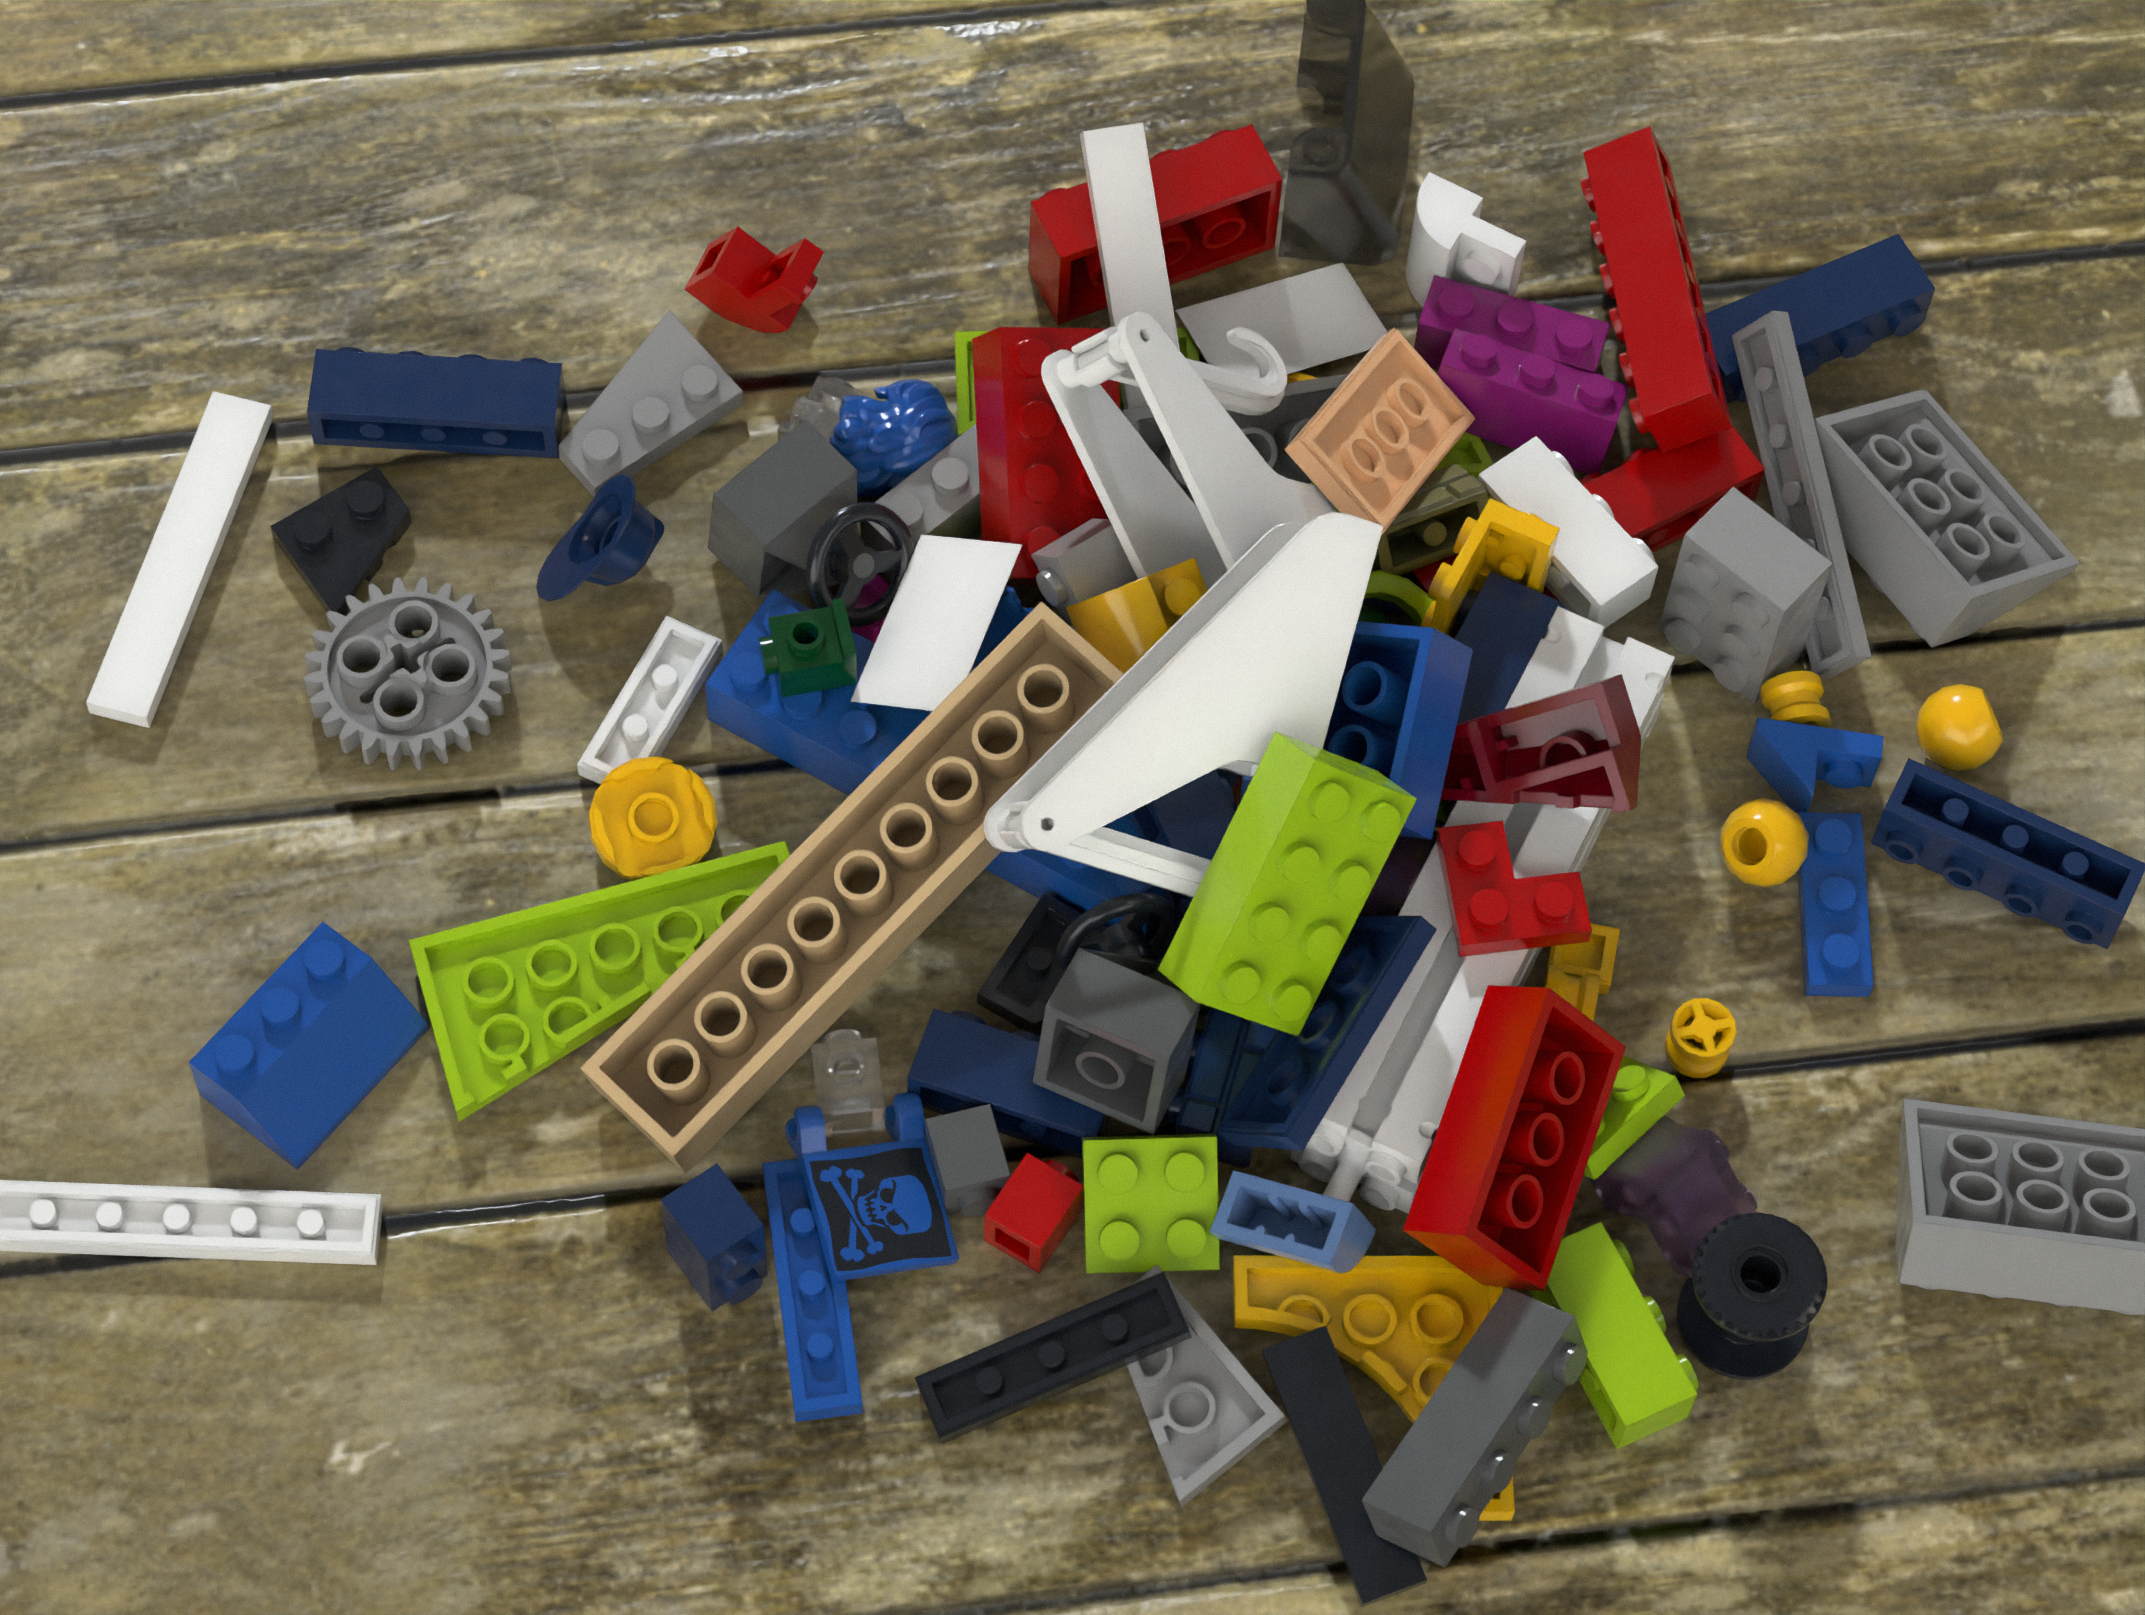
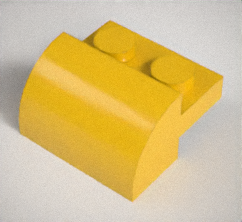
M1194 557L1066 607L1074 630L1125 674L1208 590Z

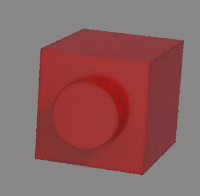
M1026 1153L984 1215L983 1240L1040 1274L1082 1212L1084 1186L1078 1183L1077 1176L1062 1163L1052 1159H1046L1043 1162Z

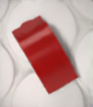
M737 226L708 244L684 290L728 321L762 333L784 332L790 328L803 301L814 289L818 277L813 272L824 252L804 238L775 255Z

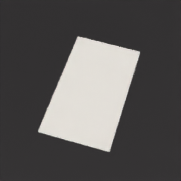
M1343 262L1175 310L1208 364L1255 377H1260L1255 359L1250 353L1231 345L1227 340V332L1236 327L1247 328L1262 335L1281 356L1287 374L1368 351L1387 333V330Z
M921 534L851 702L933 711L970 674L1022 544Z

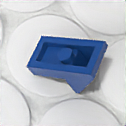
M1757 717L1747 748V759L1796 813L1807 812L1814 794L1815 779L1826 781L1833 787L1843 789L1858 786L1871 788L1882 759L1884 736Z

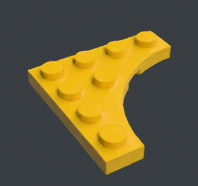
M1234 1255L1232 1263L1234 1328L1265 1330L1296 1337L1326 1326L1337 1355L1358 1367L1377 1382L1399 1405L1412 1424H1414L1503 1293V1287L1484 1286L1441 1256H1363L1360 1262L1346 1273H1337L1281 1256ZM1513 1476L1503 1491L1493 1495L1479 1516V1521H1512L1515 1513Z

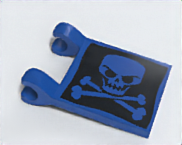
M907 1092L894 1095L893 1105L887 1106L884 1110V1123L894 1142L827 1151L823 1113L821 1108L814 1105L796 1108L794 1118H791L786 1123L785 1132L787 1140L800 1163L831 1282L956 1264L959 1260L925 1138L922 1102L916 1093Z

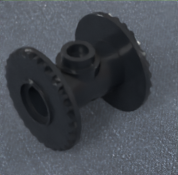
M1759 1212L1743 1213L1727 1218L1714 1226L1705 1235L1697 1248L1692 1264V1274L1683 1285L1677 1303L1678 1329L1692 1355L1706 1368L1732 1379H1761L1774 1375L1786 1368L1795 1360L1803 1348L1808 1335L1809 1323L1818 1314L1826 1296L1827 1270L1819 1248L1799 1226L1773 1214Z

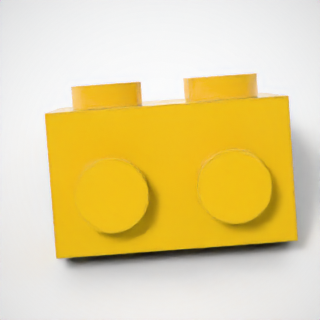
M1490 498L1478 520L1471 517L1465 520L1453 548V552L1459 554L1453 565L1451 566L1443 562L1437 570L1428 592V598L1433 599L1420 627L1435 628L1451 636L1457 625L1455 624V619L1464 597L1469 589L1480 592L1490 571L1543 593L1560 528L1543 521L1535 514L1519 511Z

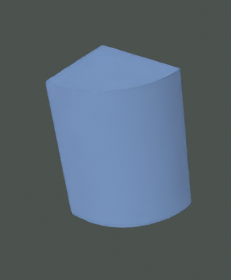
M1233 1170L1210 1232L1216 1238L1337 1273H1346L1352 1270L1363 1258L1371 1244L1376 1229L1354 1203Z

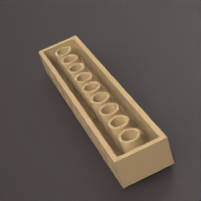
M1041 601L580 1067L593 1087L686 1174L1002 852L994 848L986 839L983 828L984 818L988 810L1124 674Z

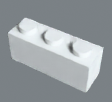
M1537 436L1478 475V480L1485 486L1488 500L1491 498L1519 511L1535 514L1543 521L1560 528L1545 586L1568 611L1607 628L1650 598L1659 566L1656 564L1649 547L1642 540L1632 538L1615 520L1614 514L1607 502L1599 495H1591L1574 477L1573 470L1564 456L1556 451L1551 452Z

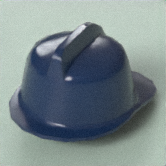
M620 474L611 478L603 485L588 505L584 514L548 555L538 574L536 584L537 593L541 599L548 602L562 599L576 590L584 581L604 586L619 584L635 576L646 564L664 534L665 526L659 518L651 514L649 510L635 500L636 486L632 477Z

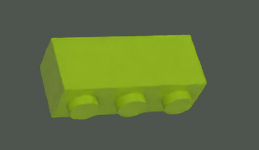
M1599 1222L1561 1240L1545 1291L1530 1290L1534 1299L1575 1316L1588 1351L1584 1370L1578 1380L1616 1449H1620L1688 1418L1697 1397L1698 1380L1687 1357L1682 1353L1675 1355L1664 1335L1666 1323L1658 1304L1649 1295L1643 1297L1632 1278L1634 1266L1626 1247L1619 1239L1611 1240L1602 1222Z

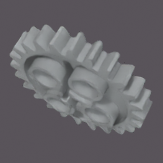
M400 577L394 578L392 584V593L383 595L381 590L372 583L369 584V601L362 603L350 594L345 597L348 615L344 616L330 610L326 613L331 632L314 630L312 636L317 651L305 654V661L310 674L304 676L307 695L312 696L309 701L314 718L323 717L321 722L324 735L327 738L340 734L341 749L345 754L362 744L365 764L370 765L382 752L387 754L390 770H396L402 756L411 755L416 769L421 770L425 762V753L434 752L437 758L445 764L449 762L447 746L455 743L464 751H471L469 732L473 730L488 736L491 733L489 718L486 714L503 715L504 705L500 695L511 693L510 676L506 673L512 670L509 650H504L506 642L503 629H493L492 612L490 609H486L476 613L475 599L471 593L463 596L455 603L451 583H445L435 595L429 593L426 577L420 578L414 591H406ZM413 630L427 631L424 636L410 639L404 637ZM362 664L376 665L373 670L365 673L352 671L355 667ZM450 673L465 675L462 679L455 682L441 680ZM401 707L414 709L410 714L402 717L388 715L391 711Z

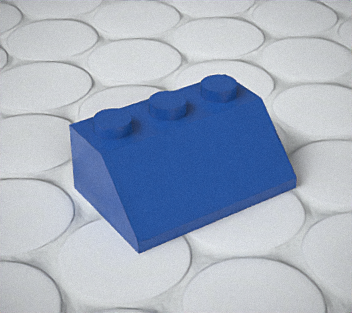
M322 922L189 1061V1065L199 1095L298 1170L428 1031L429 1025L373 958Z

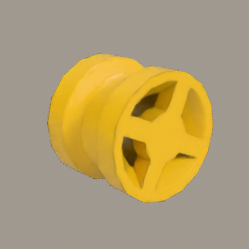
M1803 670L1790 671L1767 680L1761 686L1760 696L1762 704L1771 711L1769 719L1831 728L1830 713L1820 702L1824 693V687L1819 674Z
M1548 966L1544 987L1552 989L1589 1019L1594 1020L1600 975L1586 973L1581 978L1567 976L1562 968Z
M1694 998L1683 1003L1675 1011L1664 1043L1665 1055L1671 1066L1679 1073L1692 1078H1707L1718 1073L1726 1064L1737 1033L1735 1019L1731 1012L1720 1002L1709 998ZM1693 1038L1695 1041L1702 1043L1703 1049H1700V1047L1695 1046L1691 1042H1687V1040Z

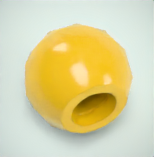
M1963 684L1943 687L1930 695L1918 712L1915 726L1918 744L1928 759L1942 768L1955 771L1978 768L1991 760L2003 743V735L1984 690L1981 688Z
M1758 798L1746 801L1729 815L1720 829L1719 851L1728 871L1742 882L1761 887H1771L1783 884L1799 870L1807 858L1809 835L1801 816L1785 803Z

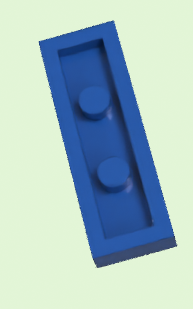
M1798 812L1809 835L1807 858L1797 871L1805 996L1869 997L1873 989V971L1862 814Z

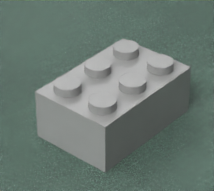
M1732 487L1684 535L1658 629L1665 634L1669 643L1676 650L1683 654H1691L1712 670L1715 678L1722 686L1732 692H1740L1755 704L1761 698V686L1767 680L1786 673L1802 656L1833 563L1744 494Z

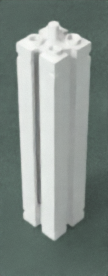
M1558 606L1547 627L1544 639L1541 638L1505 709L1622 674L1640 730L1642 750L1644 741L1649 736L1658 718L1664 697L1663 691L1668 683L1675 657L1630 637L1627 638L1624 645L1602 636L1605 626ZM1457 800L1444 827L1503 820L1514 877L1518 879L1581 872L1612 809L1593 807L1569 809L1556 808V805L1523 802L1499 804ZM1436 843L1398 916H1422L1437 930L1303 1151L1291 1150L1290 1156L1291 1160L1299 1163L1300 1168L1306 1174L1317 1180L1329 1182L1323 1193L1325 1196L1349 1202L1358 1183H1361L1359 1194L1366 1202L1380 1209L1393 1210L1396 1208L1409 1214L1487 986L1523 987L1543 948L1459 957Z

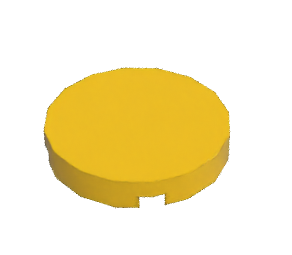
M659 756L632 759L611 770L595 791L588 815L591 843L602 862L623 879L634 881L702 862L710 851L717 827L714 798L700 776L690 769L686 770L681 765L674 764L673 760Z

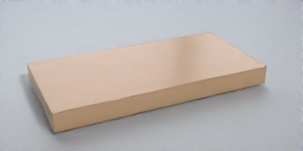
M1392 328L1375 343L1284 451L1340 513L1350 514L1383 525V534L1475 418L1403 335L1395 328Z

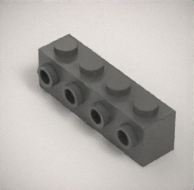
M1505 1288L1361 1500L1377 1536L1443 1567L1447 1566L1459 1547H1465L1472 1540L1478 1528L1479 1516L1493 1495L1500 1493L1507 1487L1514 1474L1517 1459L1531 1438L1535 1439L1543 1433L1551 1416V1408L1565 1387L1574 1384L1584 1370L1588 1351L1575 1316L1515 1290Z

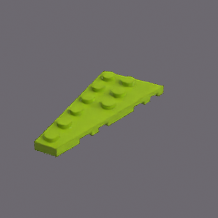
M777 842L410 939V950L458 1122L635 1013L790 856L786 842Z

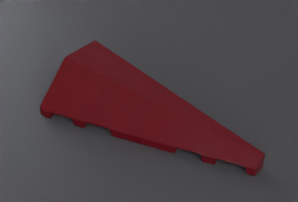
M1622 674L1458 723L1440 799L1499 804H1516L1520 802L1556 805V808L1569 809L1577 807L1612 809L1613 812H1625L1636 808L1641 734Z

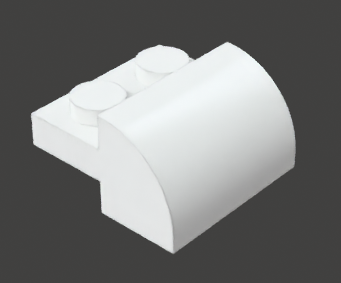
M1430 172L1424 179L1418 192L1406 265L1408 287L1416 301L1424 307L1434 275L1515 297L1526 240L1480 219L1483 197Z

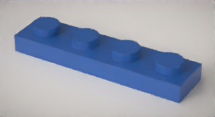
M791 1159L762 1163L795 1422L862 1414L863 1404L846 1280L831 1282L799 1160Z

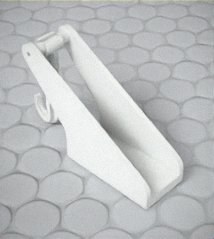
M1135 311L1122 318L1118 327H1109L1074 345L1071 348L1072 352L1069 350H1058L1045 357L1042 363L1041 375L1043 383L1138 579L1195 557L1206 588L1209 590L1273 526L1289 521L1308 523L1314 517L1336 512L1335 506L1316 485L1288 479L1277 474L1266 463L1226 411L1230 410L1245 415H1263L1279 406L1285 395L1287 370L1281 356L1262 335L1250 329L1236 327L1228 331L1226 337L1231 345L1251 354L1258 365L1260 377L1185 358L1159 323L1151 315L1143 311ZM1113 380L1140 387L1195 503L1187 496L1100 385L1101 383Z
M1338 512L1314 517L1308 523L1289 521L1273 526L988 810L984 818L983 828L986 839L994 848L1003 852L1035 849L1194 897L1212 860L1103 826L1217 768L1253 778L1275 731L1323 749L1384 526L1350 514Z

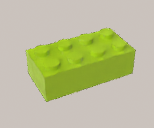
M1275 731L1158 971L1195 1002L1299 1036L1417 799L1375 769Z

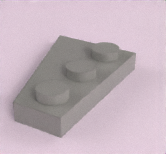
M669 310L559 444L560 460L588 492L595 497L600 488L611 478L620 474L633 477L743 405V391Z
M1156 1265L1133 1284L1163 1271ZM1167 1277L1192 1338L1127 1365L1182 1508L1284 1425L1286 1418Z

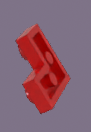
M1503 820L1438 828L1436 844L1459 957L1589 942L1592 927L1580 871L1515 879Z

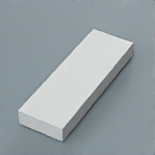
M666 616L577 764L578 774L601 785V782L611 770L632 759L660 757L723 651L722 640Z

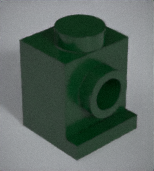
M844 598L831 600L830 607L768 617L769 636L758 638L759 650L765 676L777 675L781 698L857 684L856 650Z

